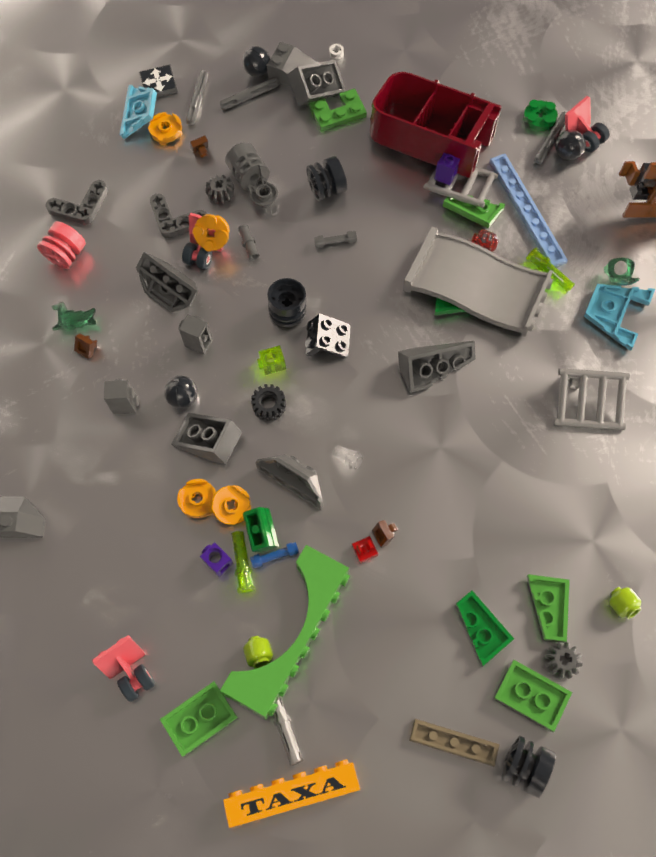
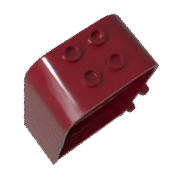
M397 72L386 80L372 102L370 136L380 145L436 166L444 153L460 159L457 174L471 178L477 166L481 145L489 147L494 138L502 106L478 98L473 92L470 95L442 85L436 79L431 81L412 73Z

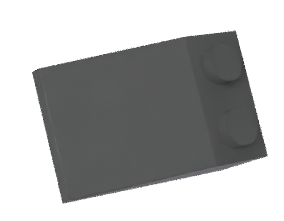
M280 42L267 64L268 78L276 77L279 83L291 86L287 76L288 73L297 66L318 62L295 46Z
M336 60L297 66L287 74L298 107L308 105L323 98L327 99L346 91Z
M188 413L171 445L211 462L226 464L242 431L230 419Z

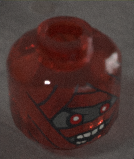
M481 229L478 233H474L471 242L494 253L499 240L495 233Z

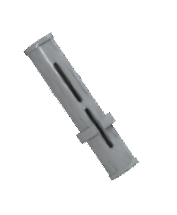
M280 697L276 701L278 707L273 715V723L279 730L290 766L302 762L303 758L289 722L291 720L290 716L286 714Z

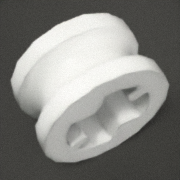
M340 44L331 45L329 49L330 58L336 61L341 60L344 56L343 46Z

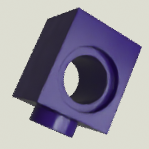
M444 153L437 163L434 180L451 185L457 175L460 159Z
M215 542L212 545H207L201 552L200 558L218 577L234 564L232 559ZM214 555H220L218 562H211V558Z

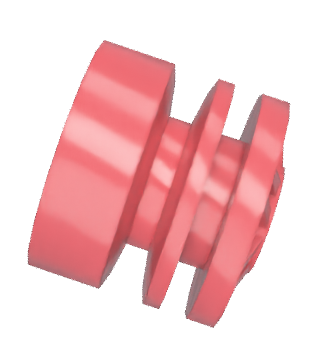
M56 221L48 230L49 236H44L42 241L38 243L37 248L53 264L69 269L72 262L76 259L75 255L80 254L86 242L76 230L62 222Z

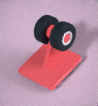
M586 96L565 114V131H579L586 141L585 151L594 152L600 144L609 139L610 132L603 123L599 122L590 128V97Z
M190 213L188 217L191 243L185 245L182 252V261L189 265L196 261L198 268L207 269L212 260V251L208 252L196 242L192 232L196 221L202 216ZM208 228V234L210 236L212 235L213 237H215V230H210Z
M130 636L118 640L115 645L102 651L92 660L93 664L109 679H112L123 670L126 672L128 677L123 676L117 681V685L129 702L138 698L137 690L141 687L149 690L155 686L152 676L144 665L141 664L132 671L130 665L145 656V653Z

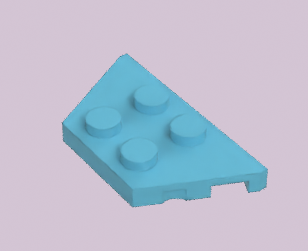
M128 85L120 136L123 139H126L153 119L157 92L153 88L141 86L134 88L133 85Z

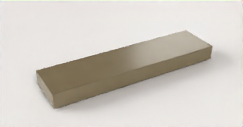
M414 719L409 739L411 742L495 767L500 745L418 719Z

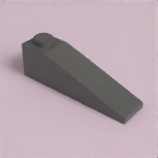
M475 341L416 347L398 351L399 369L409 392L428 389L433 386L434 382L446 378L447 374L455 369L459 370L476 359Z

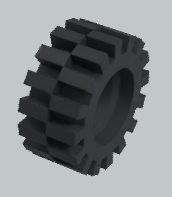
M264 384L265 388L259 386V391L255 389L254 395L251 397L252 408L256 416H260L262 420L266 418L267 421H270V418L276 420V416L280 418L282 416L281 412L284 413L286 407L283 391H280L278 386L274 388L273 384H270V387ZM266 397H273L276 400V404L271 408H265L261 403Z

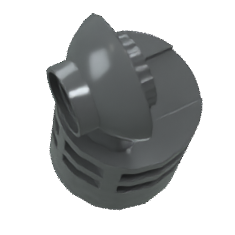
M242 142L233 146L225 157L227 166L242 189L250 191L251 200L255 204L263 208L269 207L278 196L277 188L267 181L270 173L269 169L252 144Z

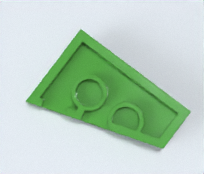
M447 197L443 202L444 207L486 228L492 225L505 208L504 203L496 205L490 203V200L484 199L485 206L483 208Z
M528 574L527 579L543 639L560 643L567 642L570 580Z

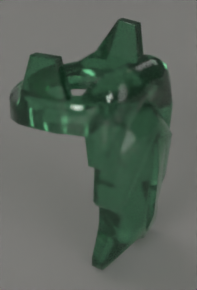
M623 257L614 258L604 267V273L608 274L609 280L613 284L627 286L640 280V278L632 277L635 264L631 259ZM618 261H624L627 264V271L623 275H618L614 271V266Z
M64 302L52 305L53 310H58V323L52 327L53 331H72L76 328H83L86 325H96V320L93 318L96 313L95 308L84 312L81 310L74 312V310H67Z

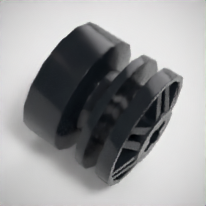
M336 156L324 159L323 167L318 162L314 166L308 165L306 167L309 186L318 201L324 200V196L329 198L331 191L335 195L347 191L346 176Z
M283 278L273 282L267 293L269 317L275 324L282 327L298 325L306 315V291L304 286L297 280Z
M518 736L508 750L504 760L502 780L509 782L513 776L512 785L517 787L521 780L524 779V791L539 798L544 792L552 774L556 753L541 746L534 754V743L528 741L524 748L525 738Z

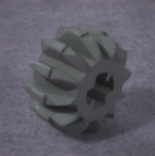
M216 175V178L210 177V181L206 182L205 192L210 201H214L216 204L218 202L224 204L225 200L230 202V197H234L235 188L230 177L226 178L224 175L221 177Z
M557 642L555 648L551 646L548 649L551 654H546L545 658L551 660V662H548L546 667L552 666L554 668L551 671L552 675L558 671L559 679H562L564 675L570 679L572 678V673L575 675L579 673L577 667H581L583 663L577 661V659L582 657V654L579 653L575 655L574 652L577 647L574 646L569 649L568 642H565L563 646L560 642ZM562 656L566 657L564 660L568 661L565 665L562 664L563 661H560Z

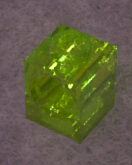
M280 345L258 351L260 356L257 359L260 370H264L265 375L286 369ZM269 359H274L273 362H267Z

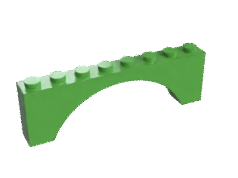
M308 545L304 547L296 561V568L305 582L309 598L307 617L299 636L292 646L273 662L253 670L231 671L220 689L222 695L265 720L268 716L272 717L278 707L276 701L279 696L283 697L289 687L287 685L290 677L294 678L300 668L297 664L301 658L305 659L310 650L308 645L311 639L315 641L321 630L318 628L322 621L326 622L331 612L328 610L332 603L336 604L341 594L338 591L341 586L345 587L350 579V575H348L349 567Z

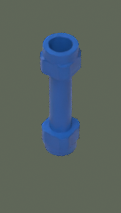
M296 542L286 544L287 547L262 556L260 554L250 557L253 569L263 567V563L287 555L292 557L299 554Z

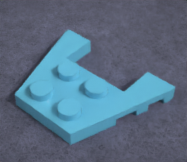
M597 284L584 317L631 351L638 333L622 328L620 324L630 300L649 306L655 289L648 288V290L639 289V287L621 288L618 285Z

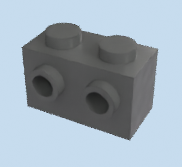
M188 314L180 322L179 332L185 347L205 354L213 340L208 323L198 316L193 317Z
M116 379L115 381H105L104 400L112 413H136L139 397L135 394L134 387H131L128 380Z

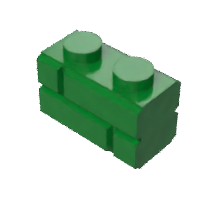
M257 507L243 513L252 552L262 553L279 547L269 508Z

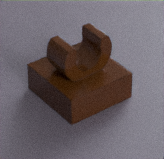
M206 135L190 141V148L193 154L198 152L201 158L207 156L208 140Z
M81 333L76 335L74 351L87 359L91 358L94 349L97 347V340L93 341L89 335L84 336Z
M385 520L378 522L372 529L380 547L388 545L394 538V532L398 531L395 523L387 525Z

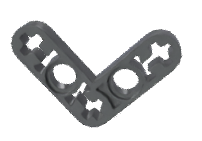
M96 180L91 184L81 205L51 198L45 204L46 209L52 216L83 225L90 224L108 193V188L104 181ZM90 200H97L93 205L88 204ZM68 209H74L71 214H66Z
M162 194L151 196L150 204L161 235L164 238H172L189 232V224L186 227H181L180 224L184 221L189 223L188 215L190 213L172 218L165 197ZM157 201H160V208H158ZM204 210L191 212L200 216L207 214ZM162 213L168 214L167 217L163 219L159 218V215Z

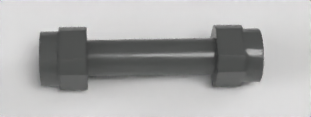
M348 231L345 235L323 238V235L314 237L315 248H324V245L348 241V244L357 242L356 231Z

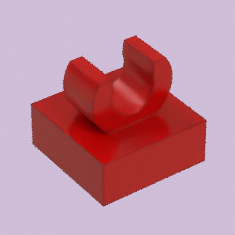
M370 536L352 543V548L359 563L378 556Z

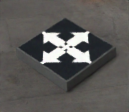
M170 64L139 71L143 87L153 88L157 92L156 97L178 92Z

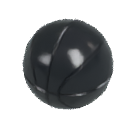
M250 47L243 55V67L249 75L261 77L268 72L267 64L270 61V56L262 47Z
M577 130L562 132L555 142L556 153L561 159L567 161L578 159L584 153L586 147L584 136Z
M175 376L167 382L164 388V396L171 406L179 409L187 408L197 398V386L189 377Z

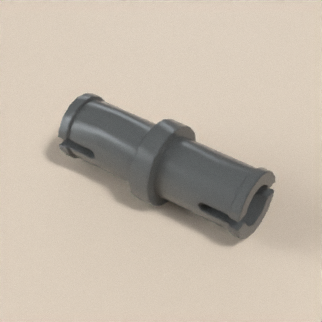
M248 225L239 226L238 231L242 239L241 243L247 251L248 258L250 260L257 259L260 255L255 246V238L251 236Z

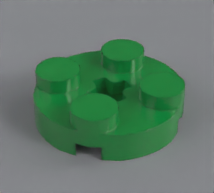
M531 100L524 111L523 120L525 124L527 122L530 125L529 128L535 131H546L549 127H553L558 117L556 105L553 102Z

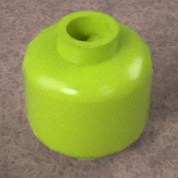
M617 587L610 593L612 597L609 600V605L619 617L631 619L641 611V599L631 588L625 587L621 589Z
M253 636L248 639V642L243 647L246 662L250 667H254V669L269 664L273 658L270 643L266 638Z

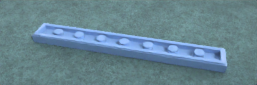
M504 153L490 158L489 163L498 174L499 181L549 268L553 269L567 264L568 260L507 155Z

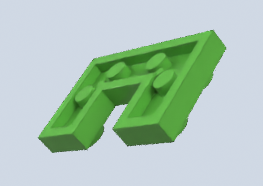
M355 88L340 93V99L344 106L330 110L325 98L309 103V108L321 132L367 117V111Z

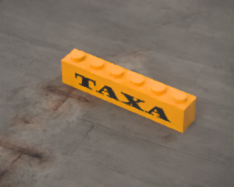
M348 759L335 763V768L328 770L327 766L314 769V774L307 776L305 772L292 775L293 780L286 782L284 778L271 781L272 786L263 788V784L250 787V792L242 794L241 790L229 793V798L223 800L229 828L360 790L353 762L348 763Z

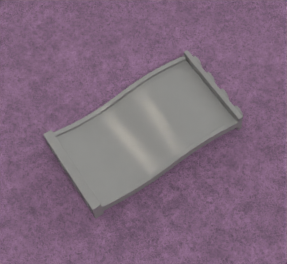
M431 227L404 280L403 291L410 293L413 290L437 297L491 324L520 332L525 337L528 331H532L536 322L533 318L534 316L538 317L542 308L539 304L540 302L544 303L548 294L545 290L546 288L550 290L554 279L551 278L553 273L551 270L546 273L520 266L475 243L453 235L440 233L437 228Z

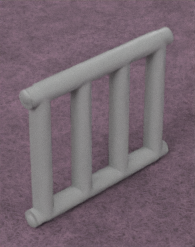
M476 167L471 178H468L462 192L458 193L451 189L459 174L456 175L451 185L446 184L445 188L435 185L437 180H434L435 169L429 182L425 183L423 188L483 208L485 206L484 199L493 180L498 178V174ZM477 175H480L487 179L478 198L467 196Z
M558 369V375L561 376L558 412L554 425L611 430L626 429L623 419L626 383L630 378L629 373ZM568 376L580 377L576 419L565 418ZM588 378L599 379L596 421L584 420ZM607 379L619 380L615 422L604 421Z

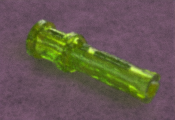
M535 247L527 255L526 260L536 265L538 271L548 273L551 270L556 273L563 281L553 273L551 278L566 290L567 293L574 287L575 283L550 263V258L540 253L538 247Z
M235 531L231 533L237 568L234 572L238 580L237 593H249L255 590V586L252 584L251 574L253 571L248 563L244 531Z

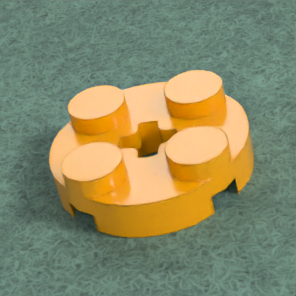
M161 112L150 120L151 123L148 125L150 135L159 144L165 145L182 136V124L177 115Z
M206 214L196 221L192 232L196 242L206 251L211 252L219 250L226 245L229 240L230 230L227 222L221 216ZM208 228L210 230H215V237H213L212 235L210 236L208 234Z
M204 479L190 480L178 492V505L186 516L195 519L204 518L212 514L210 506L216 490ZM197 494L203 498L199 503L192 501L193 498H196Z
M235 485L220 488L212 497L211 512L219 522L225 525L241 523L244 521L243 513L251 510L249 494L243 488ZM234 500L236 508L228 510L227 501L231 502Z

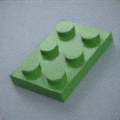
M513 660L494 699L549 731L554 732L573 692Z
M213 681L162 717L160 721L181 756L185 757L238 719V717L220 692L216 682Z

